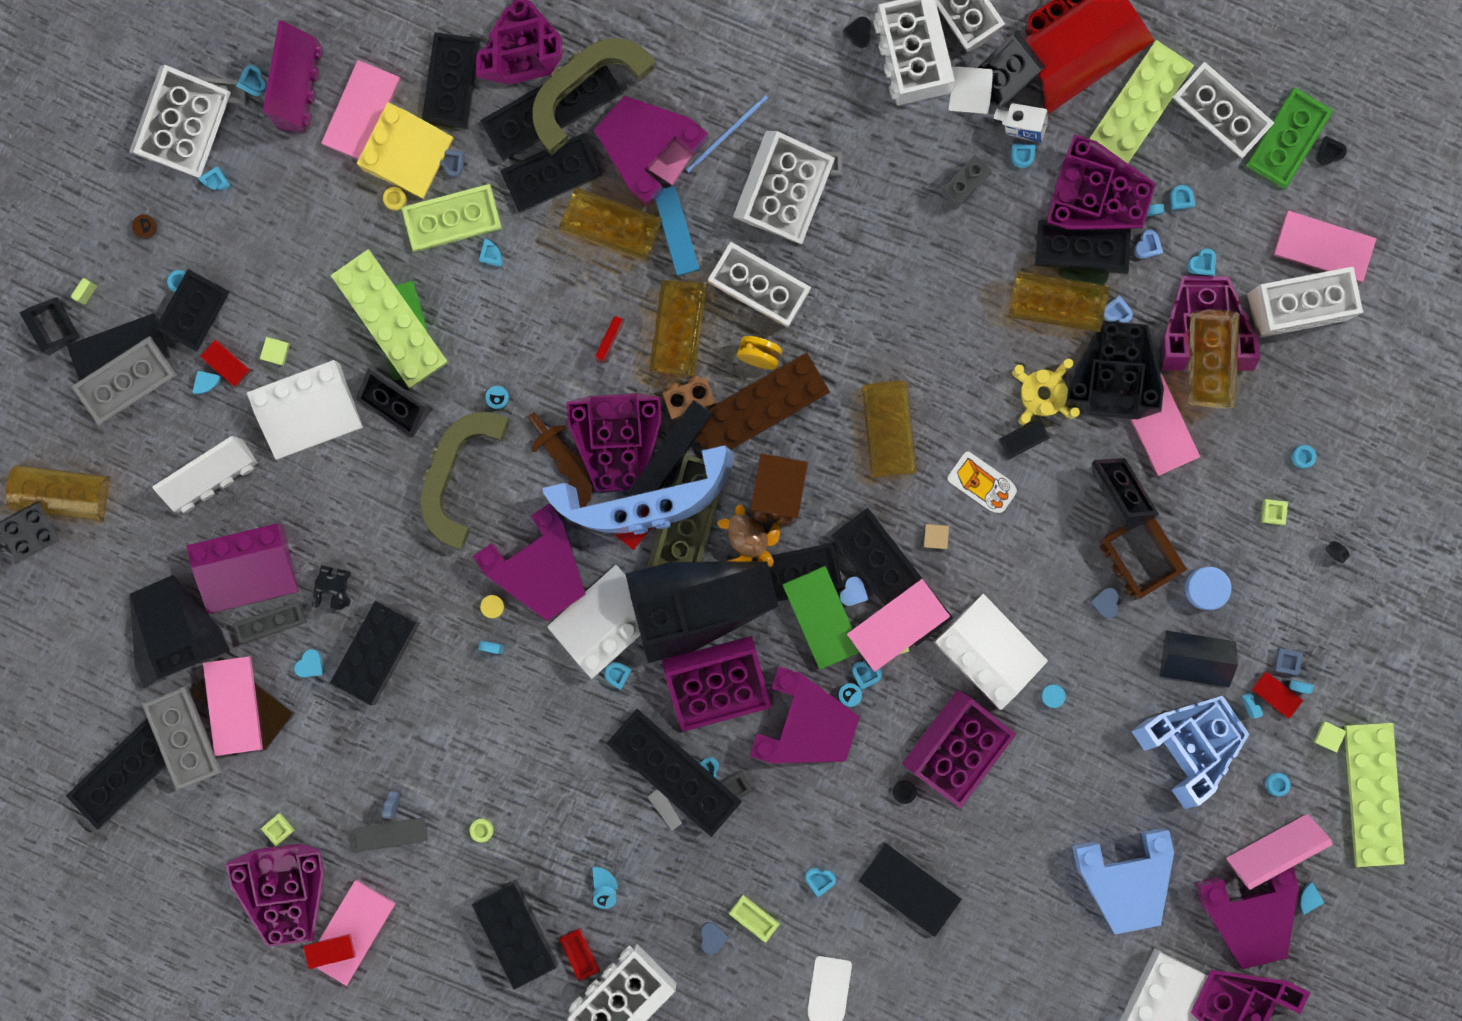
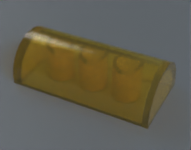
M575 187L560 223L559 231L647 262L655 246L662 218Z
M1016 271L1010 292L1008 317L1100 332L1110 286Z
M669 280L661 281L650 372L671 377L695 378L707 284Z
M1201 310L1191 313L1188 405L1226 409L1236 408L1239 313L1227 310Z
M887 381L862 386L871 478L917 474L908 382Z
M15 465L7 479L6 504L9 510L20 511L39 501L46 515L104 522L110 476Z

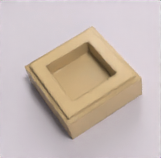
M925 524L924 548L947 549L949 526Z

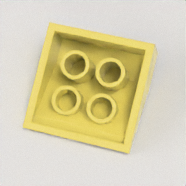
M387 102L357 165L363 171L424 199L440 167L439 162L441 158L443 161L446 155L444 152L449 149L454 138L408 111Z

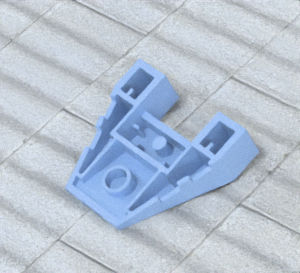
M1223 696L1148 718L1131 731L1144 751L1158 747L1164 742L1187 775L1183 781L1171 789L1184 809L1199 806L1216 792L1219 787L1217 786L1222 776L1226 775L1229 770L1228 766L1233 758H1236L1249 736L1248 731Z
M1165 828L1141 832L1146 857L1104 865L1100 844L1097 842L1072 846L1076 868L1115 935L1161 925L1174 857L1170 832Z

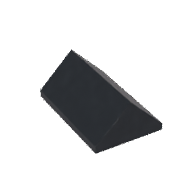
M371 366L367 369L356 396L357 401L410 437L416 434L433 409Z
M1125 458L1101 459L1092 462L1093 476L1126 532L1159 515Z
M1166 630L1160 677L1230 687L1238 667L1236 641Z

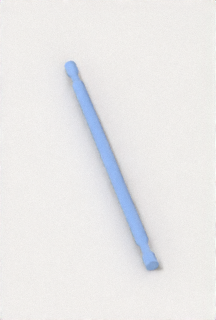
M765 95L697 158L686 171L689 173L693 167L698 165L758 109L768 97Z

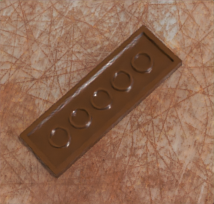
M805 353L708 409L713 413V416L701 431L697 440L703 450L726 446L733 450L830 393V390L808 353Z

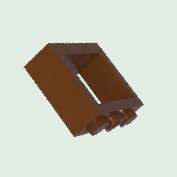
M1155 518L1144 523L1143 526L1171 570L1140 589L1111 544V541L1126 533L1125 528L1121 526L1099 540L1101 544L1099 546L1100 551L1105 558H1110L1114 564L1111 566L1113 572L1118 578L1122 577L1126 584L1124 586L1126 593L1130 598L1134 597L1135 600L1143 598L1187 571L1184 563Z

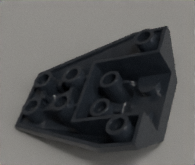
M1101 321L1069 380L1067 403L1089 415L1138 420L1161 412L1164 387L1148 325Z
M174 575L130 593L134 661L143 688L165 680L166 677L202 661L211 660L230 651L221 628Z

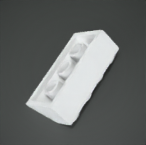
M231 436L152 487L173 512L185 514L194 509V504L201 499L206 501L215 495L214 491L222 487L224 489L233 484V479L240 474L245 476L254 470L253 466L258 462L244 440Z

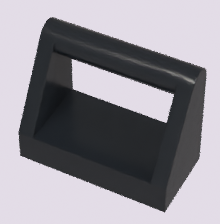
M58 297L19 312L39 349L44 354L50 356L80 338ZM52 307L69 335L54 342L50 339L38 317L39 314Z

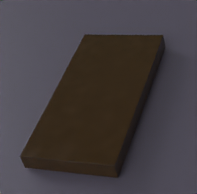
M219 657L217 661L225 659L223 657ZM204 677L192 692V695L208 707ZM254 682L263 750H267L295 712Z

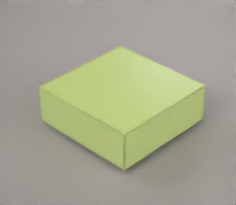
M82 278L72 293L71 298L85 305L97 288V285Z
M266 337L260 359L284 366L290 344Z
M1263 499L1260 523L1286 525L1288 502Z
M1323 721L1314 743L1337 752L1346 731Z
M278 813L261 828L275 847L295 831L281 813Z

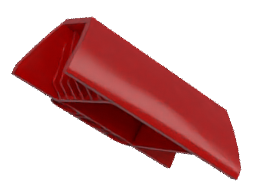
M1052 0L1029 17L1025 26L1027 36L1024 39L1046 66L1038 75L1043 83L1044 109H1047V115L1155 41L1129 0H1079L1080 3L1077 4L1072 3L1070 0ZM1050 10H1059L1061 16H1053ZM1034 21L1039 22L1042 25V29L1033 28L1031 23Z

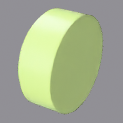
M477 819L470 826V836L476 842H486L492 837L494 827L487 819Z

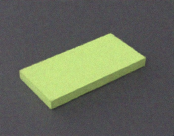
M490 184L401 207L411 248L414 253L502 229Z

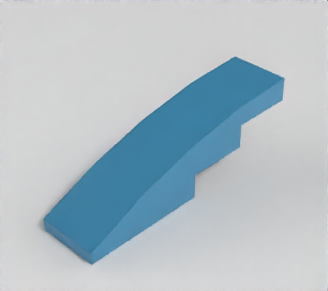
M672 186L662 189L663 191L655 201L677 277L700 271L676 187Z

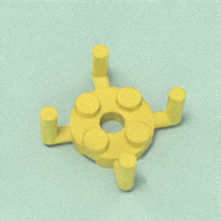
M1071 359L1063 361L1055 372L1042 369L1028 376L1024 373L1022 365H1017L1012 370V375L1023 383L1021 386V399L1026 410L1018 419L1020 425L1027 424L1033 415L1050 416L1060 411L1067 418L1074 419L1080 414L1078 408L1071 409L1065 404L1068 387L1062 377L1073 366ZM1045 387L1050 391V397L1047 400L1039 398V388Z

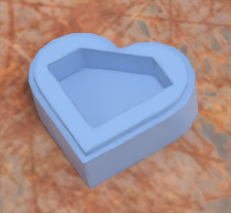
M1154 230L1144 231L1140 235V242L1133 249L1134 255L1139 259L1163 254L1158 234Z
M1120 295L1106 305L1101 312L1102 319L1108 322L1128 323L1133 316L1132 310Z
M858 577L849 578L845 583V589L842 590L839 596L841 603L846 606H852L869 600L863 582Z

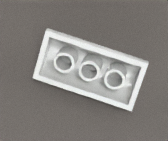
M935 0L937 9L966 52L980 47L999 33L1005 26L1004 21L989 0Z
M1206 62L1198 68L1173 96V99L1241 159L1274 124L1270 118Z
M732 242L729 243L707 281L787 328L792 324L811 289L805 283Z

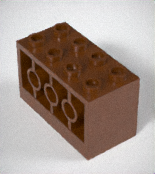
M761 453L750 515L754 516L756 521L767 523L768 519L777 520V525L790 527L791 523H796L808 462Z

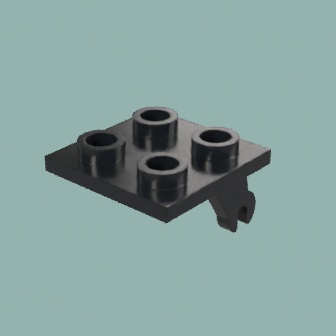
M39 501L0 521V535H2L6 542L4 546L0 544V551L11 553L17 563L60 540Z

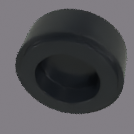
M1331 541L1326 547L1327 553L1340 563H1344L1350 557L1349 551L1339 542Z
M898 781L893 787V796L901 804H909L916 797V788L910 781Z

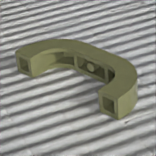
M620 38L600 40L585 48L581 53L579 51L574 53L569 58V63L563 68L559 66L551 73L552 77L540 88L533 106L535 130L542 145L551 156L569 142L568 136L555 121V111L559 102L599 68L608 64L624 66L640 82L657 68L655 59L643 47L632 41Z
M490 412L466 415L458 419L447 429L439 446L434 447L430 459L433 462L431 468L426 469L422 480L425 484L421 495V511L429 530L445 544L463 550L471 530L469 527L452 521L447 516L443 507L444 494L461 448L468 440L477 436H488L503 442L511 421L507 417Z

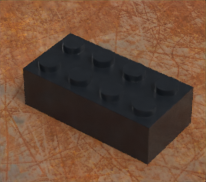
M375 600L330 684L370 706L376 705L420 622L381 601Z
M517 880L471 904L513 990L556 969L558 962Z

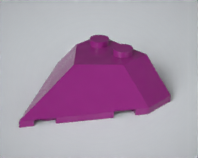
M514 0L510 7L506 6L488 36L490 40L484 50L480 49L476 55V76L481 79L510 85L551 75L562 58V37L530 0Z

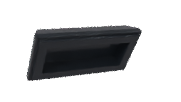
M1040 418L1000 438L999 441L1010 460L1046 441L1050 436Z

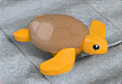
M740 504L737 505L734 510L735 515L731 516L730 520L725 518L717 522L721 529L728 530L729 542L732 548L741 554L738 558L729 561H752V558L756 557L757 561H767L768 566L772 567L774 563L773 557L766 548L778 542L780 526L776 522L773 523L766 534L763 526L755 519L745 516L744 507Z

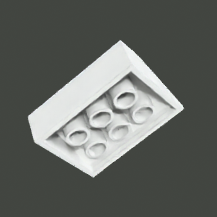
M161 65L129 152L197 178L201 177L231 92L167 65Z
M766 131L733 217L759 229L802 244L835 158L778 131Z
M335 360L247 392L254 414L276 460L363 428L340 363Z
M617 565L585 592V596L570 605L547 626L591 679L595 678L640 637L626 575Z
M984 594L933 641L999 710H1002L1048 662Z
M1154 948L1120 1021H1199L1191 1011L1208 975Z

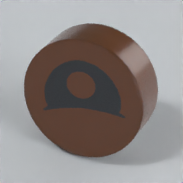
M142 214L133 220L132 229L137 236L147 239L156 233L157 223L149 215Z

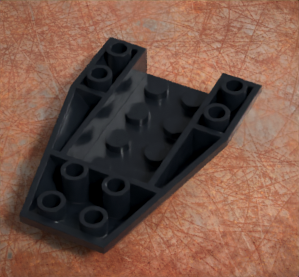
M767 561L668 562L625 573L648 663L694 652L778 607Z

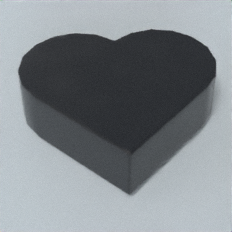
M858 17L843 30V33L856 47L864 48L870 42L871 22L867 17Z
M1325 136L1316 152V161L1323 166L1333 161H1340L1346 156L1347 148L1343 143Z

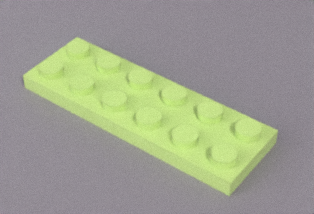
M1156 40L1089 139L1097 141L1123 161L1129 163L1194 67V64Z
M369 249L331 275L410 389L449 363Z
M1393 723L1344 725V730L1346 731L1345 747L1355 866L1404 864Z

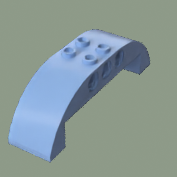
M726 446L703 450L702 454L708 479L580 508L576 488L569 484L562 483L543 488V493L559 513L582 526L604 533L634 532L635 535L648 532V528L657 527V529L671 527L670 523L686 519L708 506L721 492L727 482L734 456L733 452ZM672 504V509L667 512V507ZM649 509L648 516L644 517L645 511ZM626 514V515H627V518H626V520L622 523V518H623V516Z

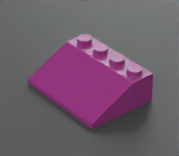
M282 20L278 21L263 113L278 129L306 133V128L311 124V113H309L310 104L313 105L315 101L313 87L314 82H317L319 78L317 64L318 60L322 59L323 47L316 37Z
M276 523L186 545L191 569L208 614L299 592L283 524Z
M752 636L662 660L664 674L681 732L771 708Z
M957 689L902 762V765L961 809L1016 736V733L972 698Z

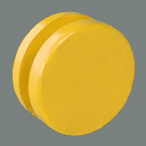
M744 336L741 339L736 355L741 361L749 365L774 370L778 367L779 361L776 358L781 357L782 349L777 344L766 339Z

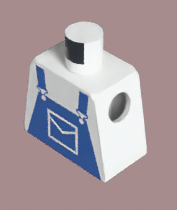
M1012 103L1009 111L996 109L993 122L1005 125L1006 134L1042 144L1048 124L1047 109Z

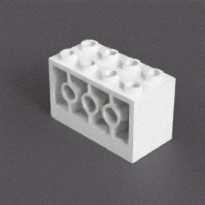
M896 0L879 4L873 25L875 33H880L881 42H878L881 56L885 55L886 64H884L886 78L890 77L891 86H889L891 99H895L897 106L950 94L955 79L936 1Z
M1354 267L1265 283L1247 293L1253 326L1258 338L1345 322L1363 313Z
M638 944L633 948L629 945L620 954L619 962L616 965L612 962L604 970L603 978L600 982L597 979L594 980L587 988L586 996L583 999L579 996L570 1005L568 1010L570 1014L567 1020L647 1021L675 992L677 983ZM632 978H638L640 980L639 984H634ZM615 995H621L623 1000H616ZM599 1012L605 1013V1014H606V1018L600 1017V1016L598 1015Z

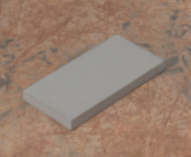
M149 336L74 384L71 388L95 422L100 425L177 374Z
M188 686L142 704L176 791L222 773Z

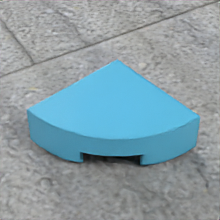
M218 166L198 178L205 186L213 190H226L231 187Z
M484 239L479 262L502 267L503 260L500 250L493 242Z
M197 371L192 393L205 394L219 385L222 376Z
M1247 693L1241 696L1249 718L1256 719L1263 716L1260 706L1255 705L1253 695Z
M593 867L594 891L603 886L618 889L617 881L609 871L601 867Z
M1311 881L1304 886L1300 896L1299 907L1304 915L1324 904L1323 899Z

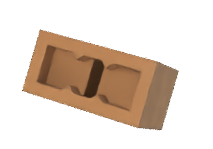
M695 376L687 380L688 384L680 387L679 384H674L665 388L666 392L662 394L672 421L680 419L693 400H696L707 409L716 405L706 377L701 379L700 376ZM698 387L703 388L706 391L705 396L702 399H696L692 395L694 389ZM676 395L684 398V403L680 407H674L671 404V399Z

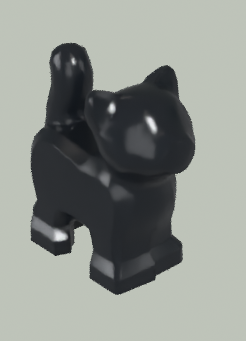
M321 565L319 575L314 584V601L312 606L317 608L321 604L322 593L333 594L330 601L331 610H343L349 606L351 599L347 596L346 590L347 579L351 575L350 571L338 569L336 577H332L331 572L333 568Z

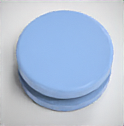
M1199 568L1188 576L1185 583V594L1188 601L1194 607L1201 610H1215L1222 607L1229 600L1231 582L1228 576L1218 568Z

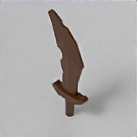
M533 412L527 418L541 436L535 439L531 451L536 453L538 448L543 445L551 457L557 460V467L560 473L569 478V485L576 488L580 508L587 507V502L591 501L593 483L583 459L568 448L557 435L561 431H566V426H553L548 430L537 414Z

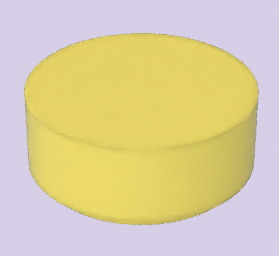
M390 187L383 194V202L388 209L399 211L401 207L406 205L407 196L401 188Z
M489 595L482 600L480 608L484 616L497 618L504 612L505 605L500 597Z

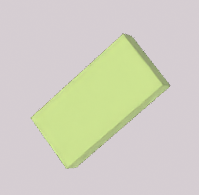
M744 895L741 896L729 912L730 916L765 943L780 925L778 921Z

